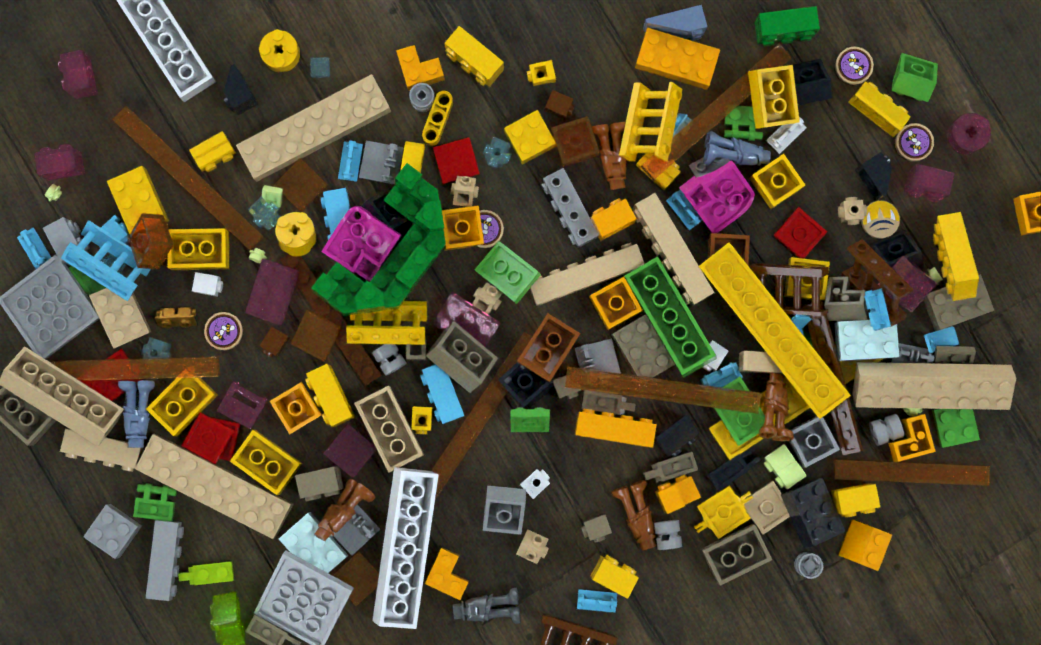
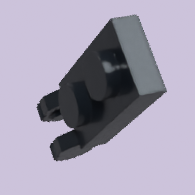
M753 447L736 455L707 475L717 491H720L745 474L753 465L761 460L758 456L754 457L747 464L743 458L755 450Z

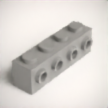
M564 168L543 178L544 184H542V188L546 195L550 194L553 199L550 203L555 212L559 211L561 215L559 220L563 228H568L570 232L568 237L572 245L576 244L579 248L598 238L599 234Z
M155 520L146 599L170 601L176 596L177 585H174L175 577H178L179 574L177 558H180L182 547L179 546L180 538H183L184 527H181L182 522Z

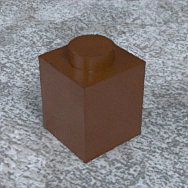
M552 90L545 106V111L566 120L567 115L571 116L575 105L572 104L573 98Z
M271 326L260 344V347L263 348L262 352L271 358L273 355L278 357L290 337Z

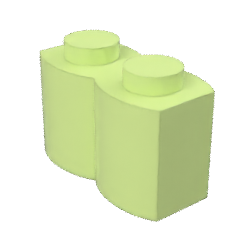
M784 444L764 457L766 461L764 462L765 467L769 472L773 471L777 476L775 481L781 488L789 489L807 476Z

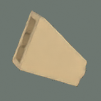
M742 351L739 353V372L783 374L767 352Z

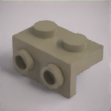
M936 346L932 364H973L976 354L975 347Z

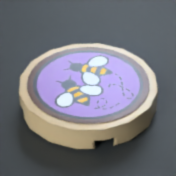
M860 47L846 48L839 54L835 62L837 76L840 80L850 85L863 83L873 72L874 64L872 57L866 50Z
M909 124L904 126L896 136L895 147L898 154L910 162H918L925 159L932 152L934 137L926 126Z
M481 210L480 218L484 244L477 245V247L490 248L501 240L504 227L502 220L496 213Z
M220 312L208 319L205 324L204 334L207 342L212 347L218 350H229L240 343L243 327L236 316L231 313Z

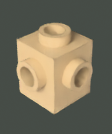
M457 176L456 183H452L451 194L454 195L453 205L472 207L473 199L478 197L479 187L475 186L476 178Z
M857 197L846 198V201H843L838 206V216L841 218V223L857 225L867 215L866 205H863V200H857ZM851 207H855L856 213L851 211Z
M486 283L483 288L478 287L473 295L475 300L471 308L487 317L492 309L496 311L502 301L499 298L502 292L489 283Z
M527 529L516 555L537 564L540 558H545L549 549L546 547L548 539Z

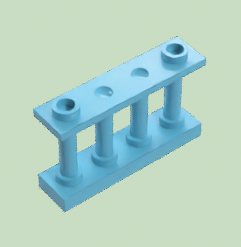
M88 220L81 232L84 238L77 246L70 242L61 259L128 301L138 286L134 281L140 273L147 276L154 262ZM91 241L101 247L94 257L84 251ZM107 252L117 258L111 267L101 262V259ZM123 263L133 268V271L127 278L117 272Z

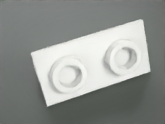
M800 117L799 123L782 125L766 140L779 154L807 128Z

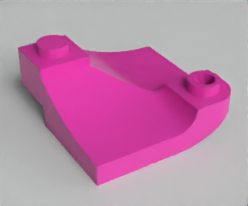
M732 160L709 174L697 178L695 176L679 187L712 233H718L744 214L751 206L755 196L754 191Z
M354 206L347 211L321 252L370 282L387 260L401 234L378 220L363 207ZM356 212L361 214L360 219L355 217Z

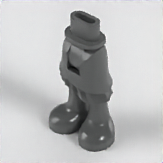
M517 587L510 589L506 595L493 597V593L489 596L486 594L466 601L461 600V603L453 604L454 619L489 622V619L510 617L514 624H521ZM495 605H516L507 608L491 609V607Z

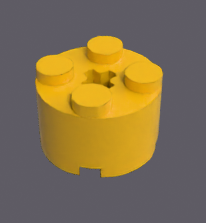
M276 29L265 35L260 43V56L266 66L272 71L287 72L298 64L300 58L299 46L294 37L288 32ZM278 49H282L283 53H277L276 51Z
M291 212L277 220L275 232L279 246L283 251L295 257L306 255L311 251V248L316 243V233L313 222L306 213Z

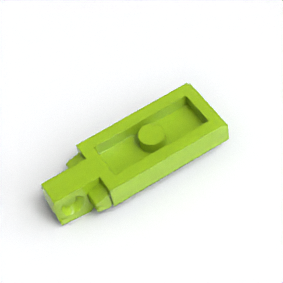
M232 561L194 565L193 567H188L189 572L178 574L179 581L190 580V585L234 581Z

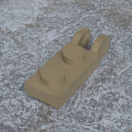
M256 614L245 630L248 634L268 645H283L285 639L294 645L301 644L299 639L289 635L287 631Z

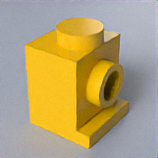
M552 60L529 65L530 71H526L528 82H532L533 86L556 82ZM542 72L544 77L538 78L537 74Z
M432 407L412 408L411 430H416V434H427V431H431ZM421 417L426 419L423 425L419 423V418Z

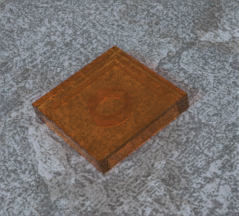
M300 158L274 186L282 188L283 195L302 212L328 184Z
M308 309L291 344L324 362L333 347L341 326Z
M359 551L333 576L354 587L349 599L357 606L377 588L379 572Z

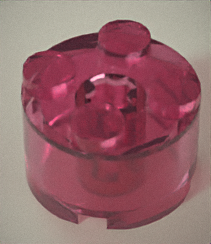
M967 113L960 116L950 125L947 132L949 144H951L956 152L965 155L975 153L983 148L991 136L989 121L976 113ZM966 131H970V134H972V136L969 137V134L966 133Z

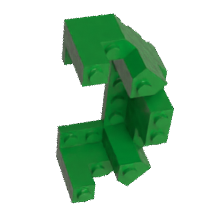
M408 163L405 164L395 177V186L383 201L412 222L413 226L370 282H363L336 262L328 274L322 273L311 288L314 294L344 316L399 309L445 248L444 222L438 189L422 178L423 174Z

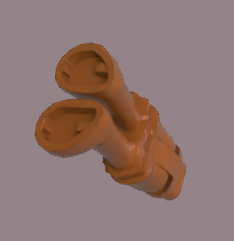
M626 122L613 123L609 126L608 124L592 126V132L599 137L602 150H599L601 154L600 159L602 160L607 182H610L611 190L625 188L624 180L627 179V160L619 155L621 133L625 129ZM609 129L612 136L614 152L610 150L608 137Z
M770 373V380L767 381V388L763 399L764 407H766L763 427L759 430V436L764 439L772 438L774 441H790L794 439V433L791 430L785 429V417L789 416V406L784 375ZM774 413L776 414V415H775V427L773 426Z
M349 479L335 505L331 504L327 508L326 514L319 522V528L314 535L323 541H326L329 536L333 537V532L337 533L356 514L354 507L361 500L372 502L375 499V495L361 483Z
M646 480L629 485L636 501L638 512H635L627 486L611 491L614 498L622 501L628 517L626 520L628 522L627 525L635 539H637L636 542L640 543L642 551L656 546L651 510L649 511L650 505L645 504L643 491L647 486Z

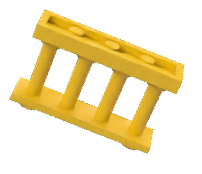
M669 82L668 91H650L642 83H634L619 153L621 157L628 161H636L638 153H655L654 156L664 162H668L679 103L682 98V88L673 82ZM666 99L664 109H646L648 100ZM662 117L660 127H643L644 118ZM641 135H658L657 145H639Z
M404 301L399 309L350 315V320L355 321L354 326H346L347 343L425 345V327H420V321H427V301ZM362 320L374 321L373 326H362ZM393 321V326H381V322ZM401 321H413L412 326H401Z

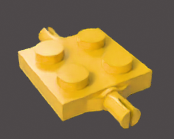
M730 485L697 506L704 521L694 526L695 529L700 533L708 527L715 533L718 539L751 519V516L745 509V503L753 499V495L748 491L739 497Z

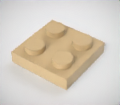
M774 481L753 493L754 498L745 503V509L762 535L790 517L781 497L782 493Z

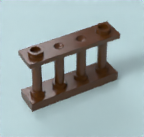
M863 239L847 247V250L855 257L854 266L843 271L841 277L849 278L850 287L853 290L874 291L882 288L891 327L905 320L907 314L899 307L900 299L912 293L914 289ZM862 265L868 270L867 274L861 269ZM874 277L880 282V287L873 281ZM887 290L893 295L892 299L886 294Z
M766 263L749 265L750 269L764 286L767 274L773 275V278H775V300L786 314L810 315L811 319H820L828 313V309H820V280H822V277L829 275V267ZM785 275L791 276L793 279V307L783 306V278H785ZM803 276L810 277V280H812V308L801 307V279H803Z
M547 614L542 615L541 623H544L545 630L540 645L549 644L555 627L563 629L562 633L564 634L560 645H569L570 638L574 633L581 635V645H589L592 639L599 640L600 645H616L617 636Z

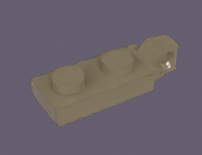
M584 390L581 409L624 415L625 410L635 412L636 404L626 402L627 398L620 395Z
M688 452L651 465L652 470L644 472L643 475L645 480L655 478L656 482H662L697 471L698 467L693 452Z

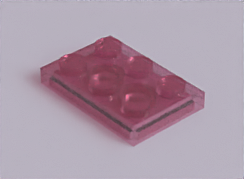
M262 259L245 313L277 325H283L300 271L267 259Z
M454 292L449 295L433 322L435 326L444 331L455 321L485 348L501 324Z

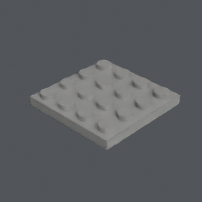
M56 254L0 296L1 306L32 351L45 360L100 319L92 301L67 265L60 262Z
M285 550L254 614L310 645H325L354 587Z

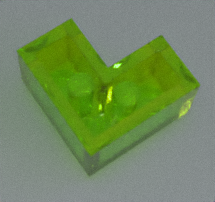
M236 591L213 596V604H210L213 619L210 620L212 631H216V642L221 645H246L245 629L241 620L240 602Z

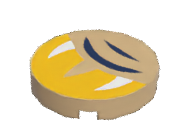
M878 200L867 206V215L864 216L861 224L863 230L871 235V237L883 239L896 232L900 223V216L893 204Z

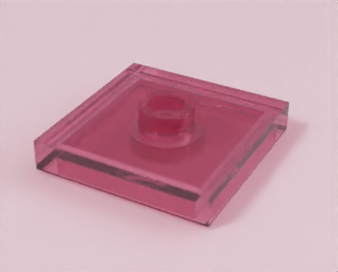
M347 424L323 454L354 478L377 448L352 426Z

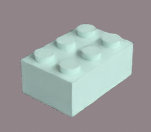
M870 320L834 323L836 351L839 361L899 357L897 324L875 331L873 327H870Z
M309 512L283 534L279 540L290 553L329 573L348 554L332 536L323 541L314 535L319 528V521Z

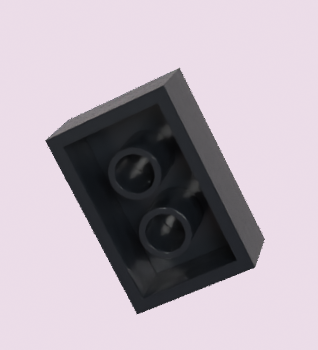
M823 478L811 480L781 494L803 548L814 547L845 532Z

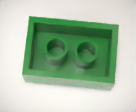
M817 6L759 13L755 20L757 44H763V46L774 45V42L781 41L782 44H788L797 39H800L801 42L810 41L820 29Z

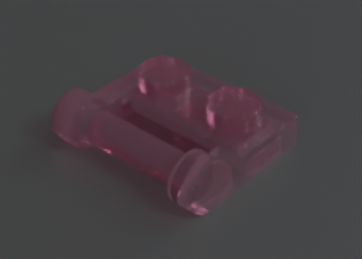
M233 381L217 411L252 429L268 399L264 396L261 398L239 386L240 383ZM236 392L255 402L257 406L254 409L232 396Z

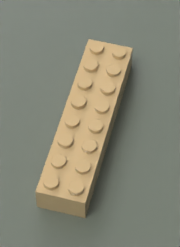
M371 74L242 141L236 146L253 179L258 182L390 113L391 110Z
M857 362L852 394L855 407L1010 410L1016 376L1012 365Z
M158 434L151 436L135 467L136 470L272 539L277 537L293 506L292 502L217 464H213Z

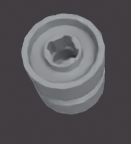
M417 83L410 90V101L414 109L419 112L431 110L435 100L434 91L431 86L426 83Z
M384 344L372 352L376 361L381 362L380 368L385 376L407 364L403 356L397 353L399 349L396 344ZM392 357L393 361L389 363L387 359Z
M896 414L885 417L884 421L878 419L869 422L870 431L877 446L888 443L889 439L894 441L904 437L902 424Z
M679 520L654 523L655 534L659 535L656 539L658 550L683 547L681 536L678 535L680 531Z
M803 552L796 557L794 568L799 575L808 579H814L822 573L823 562L818 555Z

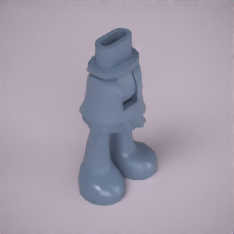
M708 131L704 142L706 151L703 163L706 165L712 164L715 158L730 159L739 165L760 166L761 164L768 165L770 163L771 152L763 150L761 146L758 148L755 144L742 141L739 138L735 139L734 137L729 140L718 136L713 131Z
M154 381L118 382V387L126 392L127 405L123 406L125 411L123 416L125 433L129 435L126 436L128 448H144V439H147L146 433L150 420L146 408L148 406L149 393L155 386ZM137 387H138V390H139V408H138V410H136V392H137Z

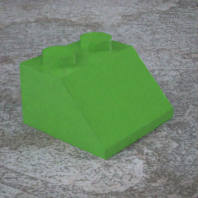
M901 53L893 78L892 91L899 95L913 97L918 101L928 102L936 86L938 64Z

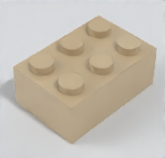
M107 288L89 295L113 348L151 332L134 293L128 301Z

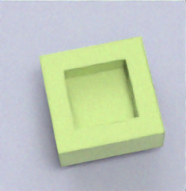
M264 185L262 189V204L280 208L283 189Z

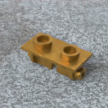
M192 307L178 308V314H175L174 308H161L156 312L157 317H155L158 327L171 328L181 326L187 328L197 325L194 318L196 316V309H192Z

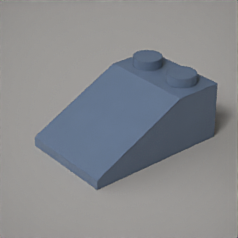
M702 5L647 18L645 19L643 30L646 32L648 27L696 41L704 35L707 23Z

